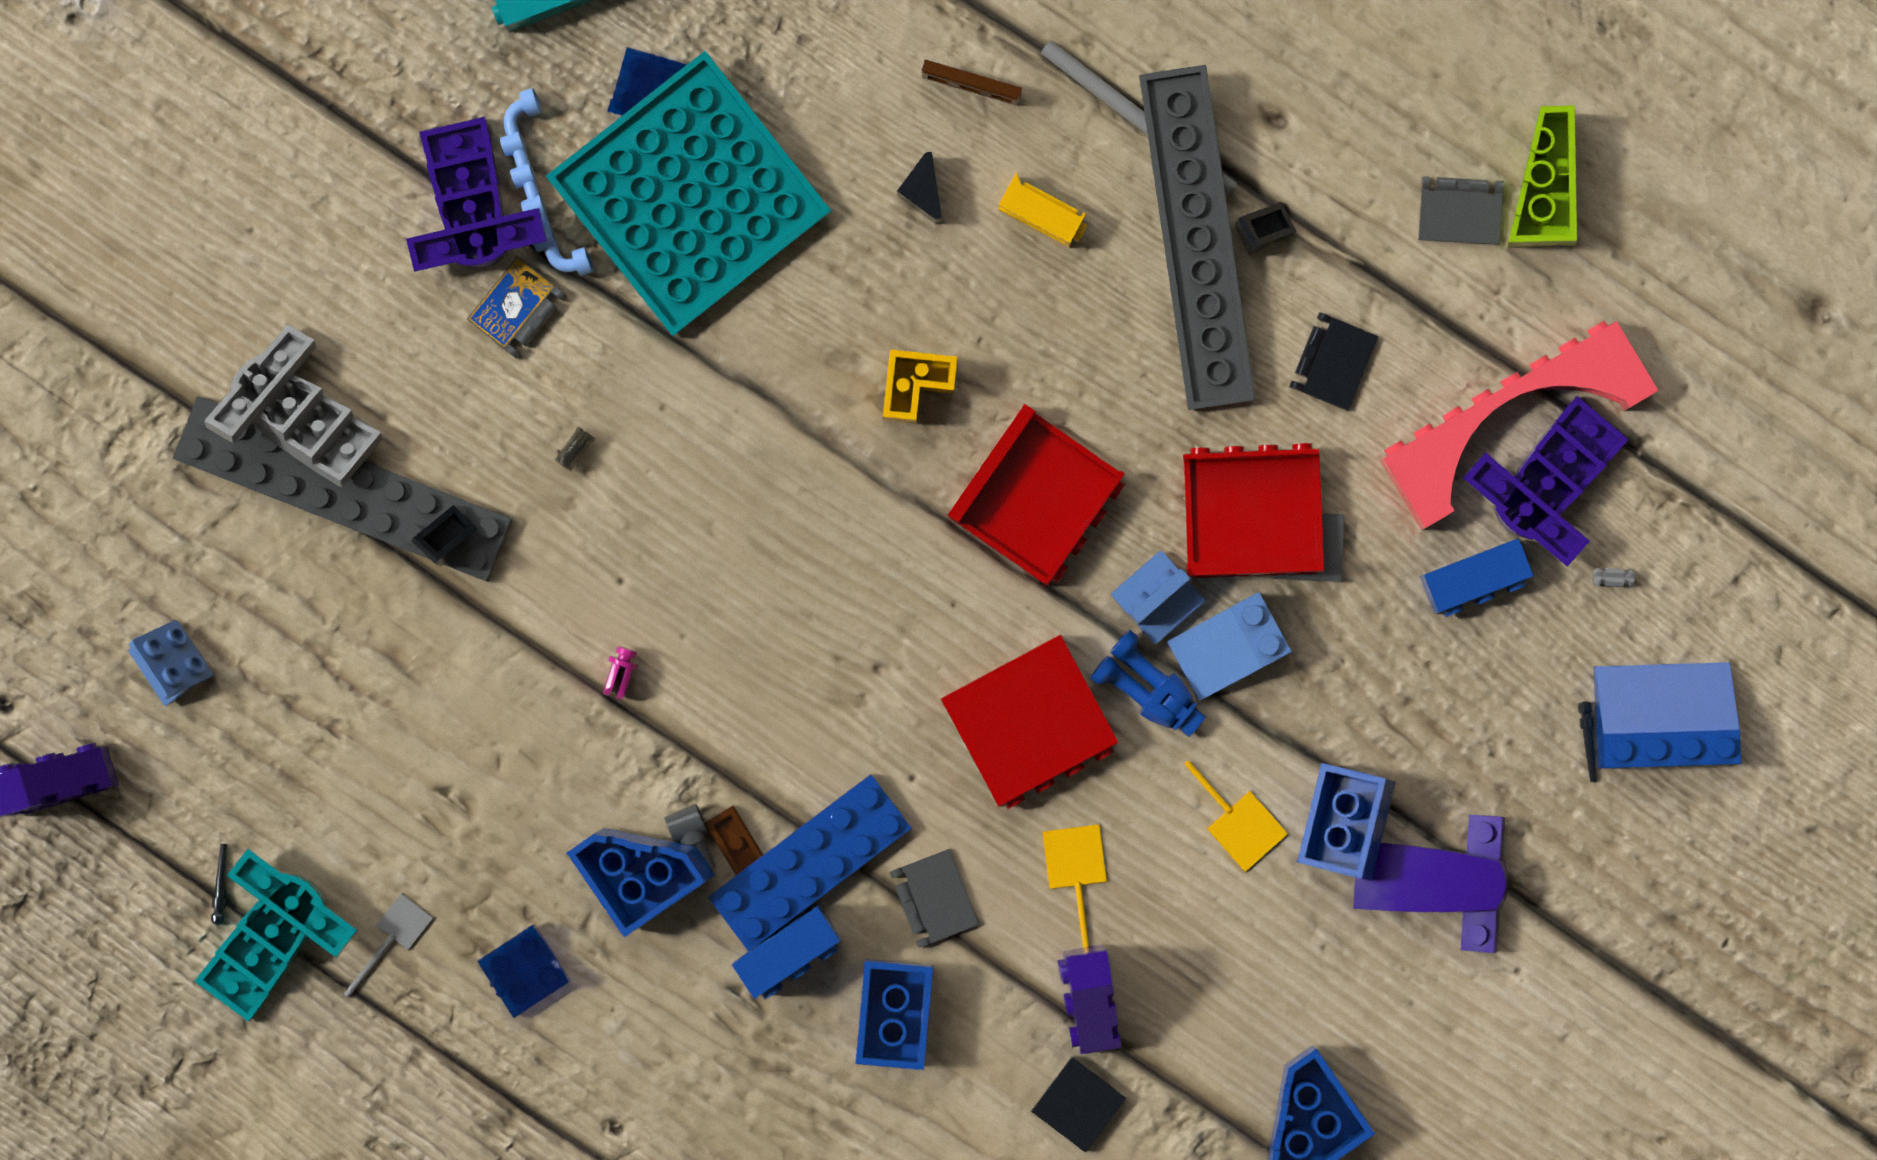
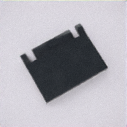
M1319 312L1316 319L1328 323L1329 326L1327 331L1313 326L1295 370V374L1307 378L1306 383L1303 385L1299 382L1291 381L1289 388L1349 411L1378 336Z

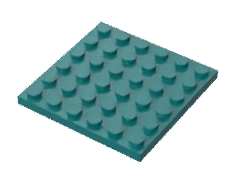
M706 51L698 55L546 175V178L672 337L831 212L830 208Z

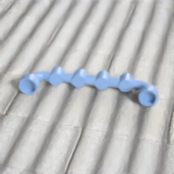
M534 88L521 91V99L512 103L505 113L504 128L507 136L501 137L500 143L505 156L513 155L517 168L511 169L510 173L517 189L524 187L527 200L521 201L522 211L540 208L547 241L534 244L537 252L545 251L550 264L557 270L563 272L578 271L580 276L593 273V262L586 247L572 251L573 258L571 259L563 258L558 251L557 240L547 217L546 206L539 193L536 176L526 153V145L517 126V119L521 113L526 112L528 117L541 114L542 108Z

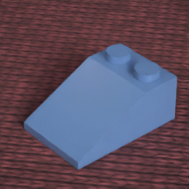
M1259 592L1167 641L1199 701L1291 653L1287 642Z

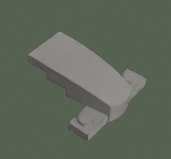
M287 324L261 355L259 354L239 369L233 378L229 393L204 420L206 428L234 444L252 423L294 458L342 488L382 441L381 432L354 418L351 409L324 396L321 387L293 375L316 348L314 339Z

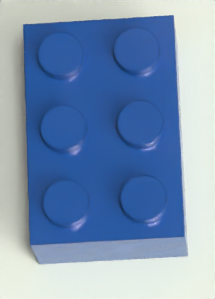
M1321 763L1297 863L1372 881L1396 782Z
M818 904L735 960L731 965L752 997L755 999L762 995L764 1000L782 989L781 981L790 975L794 981L809 971L811 968L809 962L817 956L823 961L839 950L837 943L840 942L842 937L820 904Z
M865 959L855 1064L924 1070L933 965Z

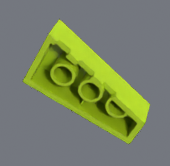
M1575 105L1540 106L1508 247L1576 246Z

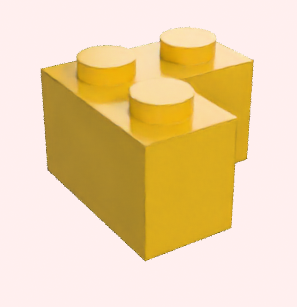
M890 349L883 420L917 424L920 391L954 394L958 357Z

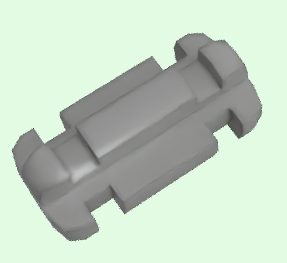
M1596 568L1593 571V584L1595 586L1603 584L1604 587H1624V585L1632 587L1635 583V572L1633 569L1625 571L1621 568H1604V570Z

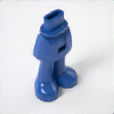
M1129 629L1109 653L1150 683L1154 689L1149 692L1129 676L1109 655L1100 662L1089 679L1098 685L1111 683L1118 687L1142 707L1140 715L1174 731L1179 729L1186 736L1190 737L1206 716L1195 708L1197 703L1193 701L1192 695L1175 673L1166 676L1141 655L1137 649L1138 637Z

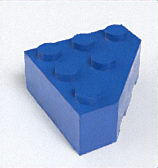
M603 828L592 834L567 852V855L623 937H626L715 876V873L695 846Z
M1313 1045L1284 1065L1267 1160H1339L1375 1134Z

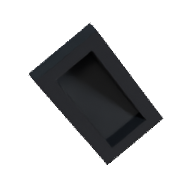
M926 152L898 188L897 196L933 223L938 224L942 223L934 162L932 152Z
M1282 202L1238 218L1234 225L1249 255L1296 232Z
M453 505L415 535L411 542L436 565L443 566L478 528Z

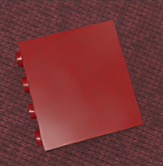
M1024 404L954 504L947 517L1046 586L1051 580L1057 584L1068 566L1063 564L1070 552L1076 556L1087 541V538L1082 536L1089 525L1096 528L1107 511L1101 507L1108 497L1115 500L1126 485V483L1121 481L1125 473L1109 465L1037 415L1035 410Z
M1311 443L1292 444V450H1278V445L1258 446V451L1245 452L1244 446L1224 447V453H1211L1210 448L1201 447L1191 448L1190 454H1183L1187 575L1190 579L1324 574L1319 449H1313Z
M1061 634L941 698L944 707L998 807L1005 804L1006 808L1009 809L1025 800L1023 793L1035 788L1037 793L1055 784L1052 779L1053 777L1065 772L1067 777L1085 768L1082 763L1083 761L1092 756H1095L1097 761L1115 752L1112 746L1118 743Z

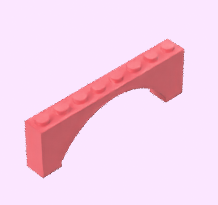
M1605 320L1587 330L1590 337L1579 343L1576 337L1558 347L1561 352L1560 355L1550 360L1546 354L1529 364L1532 371L1521 377L1518 372L1512 374L1500 382L1503 388L1492 394L1489 389L1485 390L1471 399L1474 405L1465 411L1458 406L1443 415L1442 417L1445 422L1436 428H1433L1432 424L1429 423L1413 433L1416 437L1414 441L1404 445L1403 441L1400 440L1384 450L1387 456L1380 460L1421 530L1454 512L1450 504L1452 484L1462 451L1481 422L1502 404L1531 392L1549 389H1569L1602 396L1619 403L1624 411L1659 391L1617 321L1609 326Z

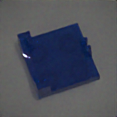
M627 47L613 98L610 99L607 112L620 116L624 115L687 64Z
M536 924L523 930L477 961L489 979L491 988L494 987L497 992L495 993L496 996L502 999L513 1018L572 981Z

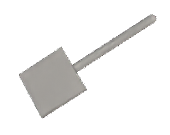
M401 893L376 924L389 937L345 991V997L352 995L394 940L409 950L432 921L433 917Z

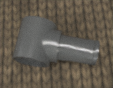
M695 803L664 817L674 842L697 847L710 868H715V864L704 841L707 838L705 832H708L697 804Z

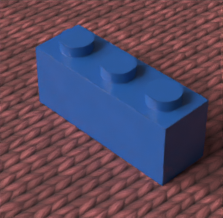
M1517 538L1421 575L1420 579L1434 614L1443 611L1444 616L1448 617L1463 611L1462 604L1475 599L1476 605L1496 598L1494 594L1496 590L1506 587L1508 593L1523 588L1527 586L1525 579L1534 575L1521 542Z

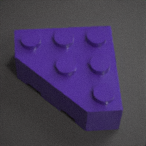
M91 743L76 748L77 753L64 756V753H51L35 758L36 763L34 764L10 763L0 766V817L23 816L119 786L108 747L97 748L96 743Z
M1101 944L1062 951L1064 959L1057 960L1060 979L1063 985L1068 984L1069 993L1063 994L1067 1015L1074 1016L1075 1026L1069 1027L1072 1048L1079 1047L1081 1055L1121 1048L1120 1035L1117 1030L1116 1005L1112 1000L1114 989L1107 949Z

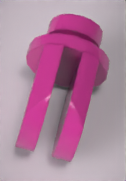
M618 646L616 653L619 654L618 657L609 656L608 659L612 663L604 685L603 695L610 696L619 667L623 666L624 669L616 692V699L623 700L632 670H637L638 664L631 662L632 658H636L637 651Z

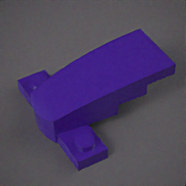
M486 117L419 132L427 161L426 166L435 193L434 198L445 230L406 239L414 272L455 262L469 268H486L507 255V250L547 241L540 208L504 216L498 172Z
M1576 395L1534 446L1514 476L1485 452L1463 478L1494 504L1493 509L1496 517L1506 530L1518 537L1535 539L1568 567L1590 541L1563 519L1560 514L1584 492L1583 490L1607 466L1606 464L1629 439Z
M1469 814L1467 853L1403 844L1381 843L1372 881L1355 877L1353 909L1402 912H1463L1460 950L1497 953L1499 913L1505 903L1509 888L1508 871L1503 860L1505 817Z

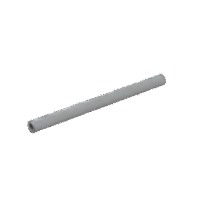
M1050 40L1041 51L1044 57L1148 136L1143 110ZM1222 172L1225 196H1228L1237 183Z

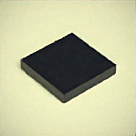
M1071 1056L1031 1109V1112L1086 1153L1125 1101L1126 1097Z

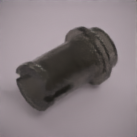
M577 426L576 431L562 450L556 451L558 455L554 460L569 471H572L574 467L578 468L579 464L577 462L590 444L594 442L595 438Z

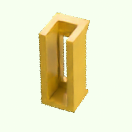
M1017 172L998 205L999 211L1068 248L1073 240L1078 243L1080 242L1088 227L1083 222L1086 213L1083 212L1079 216L1077 215V209L1027 182L1021 185Z

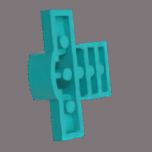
M247 849L227 876L259 901L238 922L234 931L217 949L215 956L194 982L250 1022L280 982L308 937L337 958L358 930L325 906L326 901L323 894L313 882L298 875L282 874L250 849Z

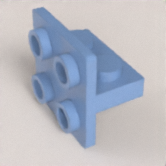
M1159 551L1111 594L1115 601L1154 644L1158 643L1204 603L1202 595L1188 581L1190 579L1182 569L1179 570L1163 551Z
M177 620L134 638L129 642L131 648L128 652L164 706L174 703L193 686L213 676L212 671Z

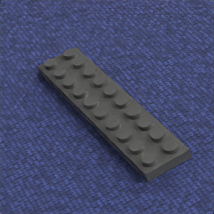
M1199 65L1139 75L1188 410L1254 401L1255 394L1207 66Z
M197 396L172 459L427 559L429 558L411 540L454 505L478 529L444 565L488 582L513 519L365 461L341 488L294 458L252 423L234 444L207 429L204 420L218 404Z

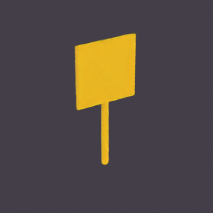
M1190 761L1185 762L1187 769L1225 810V813L1210 825L1207 830L1244 872L1288 835L1251 791L1230 807Z
M1097 824L1043 831L1049 888L1075 886L1083 948L1089 947L1082 885L1107 882L1100 826Z

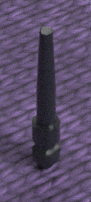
M1583 701L1578 703V712L1582 716L1579 719L1580 729H1583L1590 782H1596L1592 734L1594 723L1593 717H1590L1592 705L1590 702Z
M220 844L215 898L212 897L214 913L211 915V922L215 925H221L225 919L222 912L223 908L226 907L224 891L227 844Z

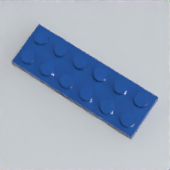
M870 774L709 895L708 898L749 952L912 828Z

